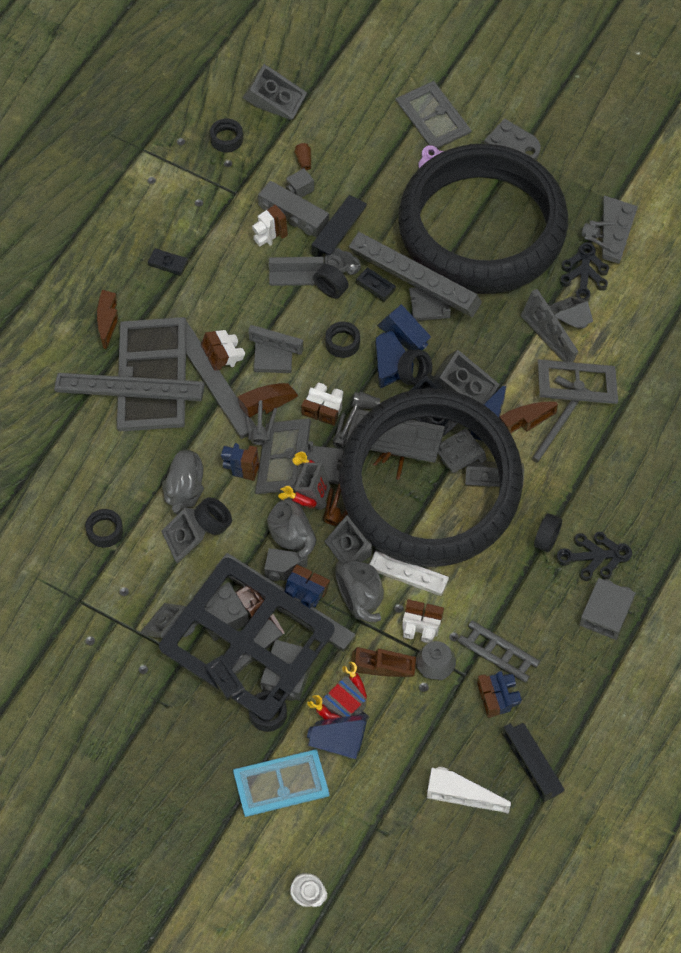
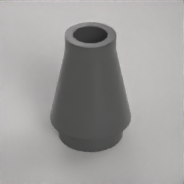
M361 391L359 393L354 392L352 407L358 403V409H373L380 404V398Z

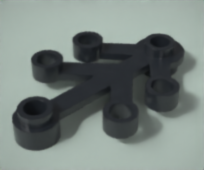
M583 243L579 246L578 253L570 259L564 260L561 267L563 271L570 272L561 276L560 284L563 287L570 286L571 281L581 275L580 288L577 289L575 297L586 301L590 300L591 295L590 290L587 289L588 275L597 283L596 287L598 290L604 291L608 285V281L601 276L608 274L609 266L595 255L596 249L591 243ZM582 260V265L571 271L573 265ZM590 261L598 267V273L589 265Z
M603 532L595 534V544L588 540L586 535L579 533L575 536V544L579 547L584 546L591 552L572 553L569 549L563 548L558 551L556 560L562 566H567L574 561L593 560L587 568L582 569L580 578L588 582L592 579L593 572L604 559L613 558L607 566L602 567L600 570V577L608 580L611 578L612 571L620 562L624 563L631 559L632 550L627 544L621 543L617 545L607 538ZM582 538L584 541L579 542L577 539ZM603 544H604V545H605L606 547H608L610 550H605V551H604L603 549H601V548L598 547L597 545H603ZM566 557L568 560L564 561L561 558ZM607 571L609 575H604L603 572ZM588 573L590 576L585 577L583 574Z

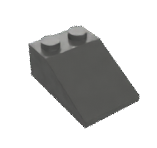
M263 64L255 74L242 98L259 109L292 120L307 92Z
M459 350L447 355L434 375V378L445 390L464 394L483 405L493 396L500 385Z

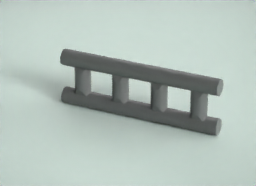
M472 620L468 627L473 631L468 638L461 635L458 643L527 683L530 676L525 674L530 665L537 668L540 660ZM479 634L490 640L485 648L474 643ZM496 645L507 650L501 659L491 653ZM513 655L524 660L519 669L508 663Z

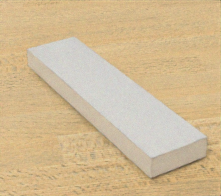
M375 551L369 564L381 575L442 596L449 577L417 565L398 561L379 551Z

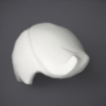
M303 873L294 878L290 894L292 899L299 905L317 907L322 905L327 899L326 889L317 876Z

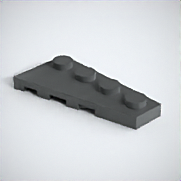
M604 195L602 200L603 222H617V225L602 226V242L613 248L610 251L602 247V259L619 264L638 206Z
M538 289L533 290L521 317L563 362H574L579 351Z

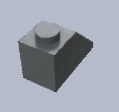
M269 548L264 569L265 577L272 581H285L289 578L297 564L304 568L307 567L308 556L301 559L297 552Z

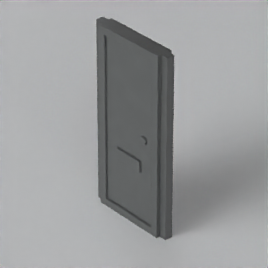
M357 409L347 435L346 443L354 428L369 411ZM408 420L385 432L370 450L384 453L391 452L394 455L435 463L445 426Z

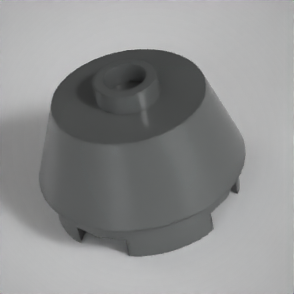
M433 641L419 650L416 657V665L425 678L438 679L440 681L447 678L454 671L456 657L454 652L445 643Z

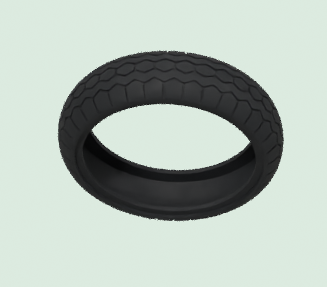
M468 144L439 153L425 162L414 173L401 198L399 229L404 246L413 261L476 294H495L517 289L532 282L552 265L565 242L568 230V210L564 194L555 178L542 164L532 157L502 145ZM468 178H493L513 184L526 192L541 209L546 222V228L534 244L516 255L498 260H476L454 254L439 245L425 229L420 214L430 197L448 184Z
M426 388L411 390L390 397L375 406L361 419L351 433L344 448L340 466V488L343 502L350 519L355 523L354 525L365 535L376 549L389 557L411 565L425 567L447 566L460 563L488 549L500 538L513 520L519 506L523 487V470L520 454L505 424L496 414L477 400L445 389ZM424 417L451 420L470 429L487 445L497 464L500 490L491 511L477 525L452 537L425 539L411 536L395 529L374 510L364 490L362 468L374 443L385 432L402 422Z

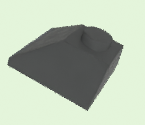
M571 296L548 305L558 320L577 329L585 328L589 323L593 322L588 301Z
M184 508L162 530V534L177 563L203 540L206 533L196 521L195 509Z
M164 603L140 633L145 636L164 638L186 607ZM193 623L183 637L192 634L198 623Z

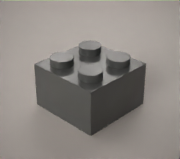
M229 582L220 586L204 608L235 630L247 625L249 622L248 613ZM207 629L213 641L220 639L219 636Z

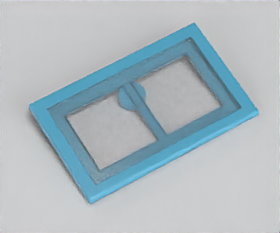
M317 749L233 769L245 817L330 796Z

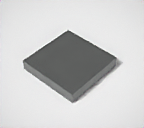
M256 342L254 372L291 373L292 352Z

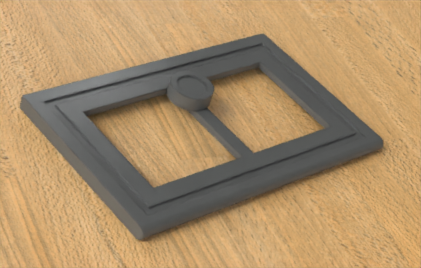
M538 359L539 397L618 404L615 366ZM549 368L574 370L576 381L573 383V388L575 390L550 388ZM579 371L605 373L607 393L582 391L585 384L580 381Z

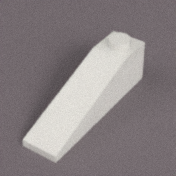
M444 767L432 768L427 798L509 813L511 802Z

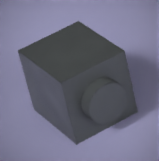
M305 169L286 178V189L301 198L314 191V179Z

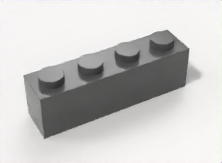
M271 180L258 194V203L263 210H268L276 204L286 216L287 222L294 227L302 229L308 235L317 238L329 222L328 212Z

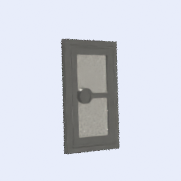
M434 81L395 99L429 146H434L438 149L472 133V130Z
M310 418L273 423L270 440L262 446L255 494L284 492L280 489L285 486H290L295 491L294 488L304 464L302 463L297 466L292 462V459L298 452H305L307 454L311 426ZM266 423V426H265V430H266V431H267V428H268V424H269V423Z

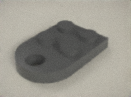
M506 119L484 140L485 144L502 145L523 153L532 151L534 154L528 156L537 160L540 154L538 139Z

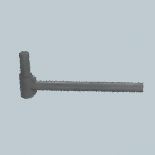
M559 375L557 376L556 383L569 390H575L572 382ZM584 387V389H583L582 391H591V390H589V389H587V388ZM571 400L532 457L534 462L538 463L579 401Z

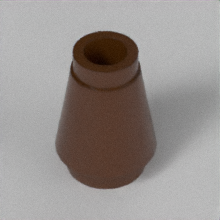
M307 143L296 145L294 153L301 170H310L312 168L311 147Z

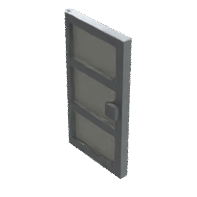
M180 317L120 322L119 376L186 380L187 319ZM118 396V432L180 428L185 426V400Z

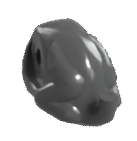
M180 450L175 455L166 480L162 482L164 500L168 505L172 506L173 513L176 515L184 508L195 506L204 491L202 485L204 469L202 460L197 453L191 450Z
M290 497L280 500L267 518L270 534L276 544L298 552L301 559H303L312 552L317 538L300 504L292 501Z
M338 561L335 567L336 581L341 596L351 614L356 619H362L366 622L381 621L379 613L371 614L377 610L384 598L382 581L376 569L369 564L359 561Z

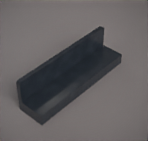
M349 195L312 243L311 255L319 257L322 252L331 255L365 210L367 203Z
M509 723L504 726L502 735L542 801L546 802L563 793L565 789L525 724L521 723L513 727Z

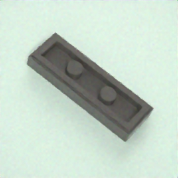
M253 325L249 327L250 341L302 355L304 350L303 339Z

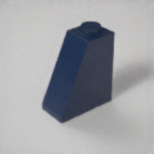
M402 304L377 325L385 333L393 331L401 345L408 350H423L428 345L427 341L431 338Z
M393 331L382 333L376 337L375 348L380 389L400 380L398 363L400 357L406 351ZM412 362V366H411L412 374H413V366H414V363H413V362Z
M361 714L318 720L313 727L310 726L307 734V738L310 739L309 746L356 759L360 753L369 715Z

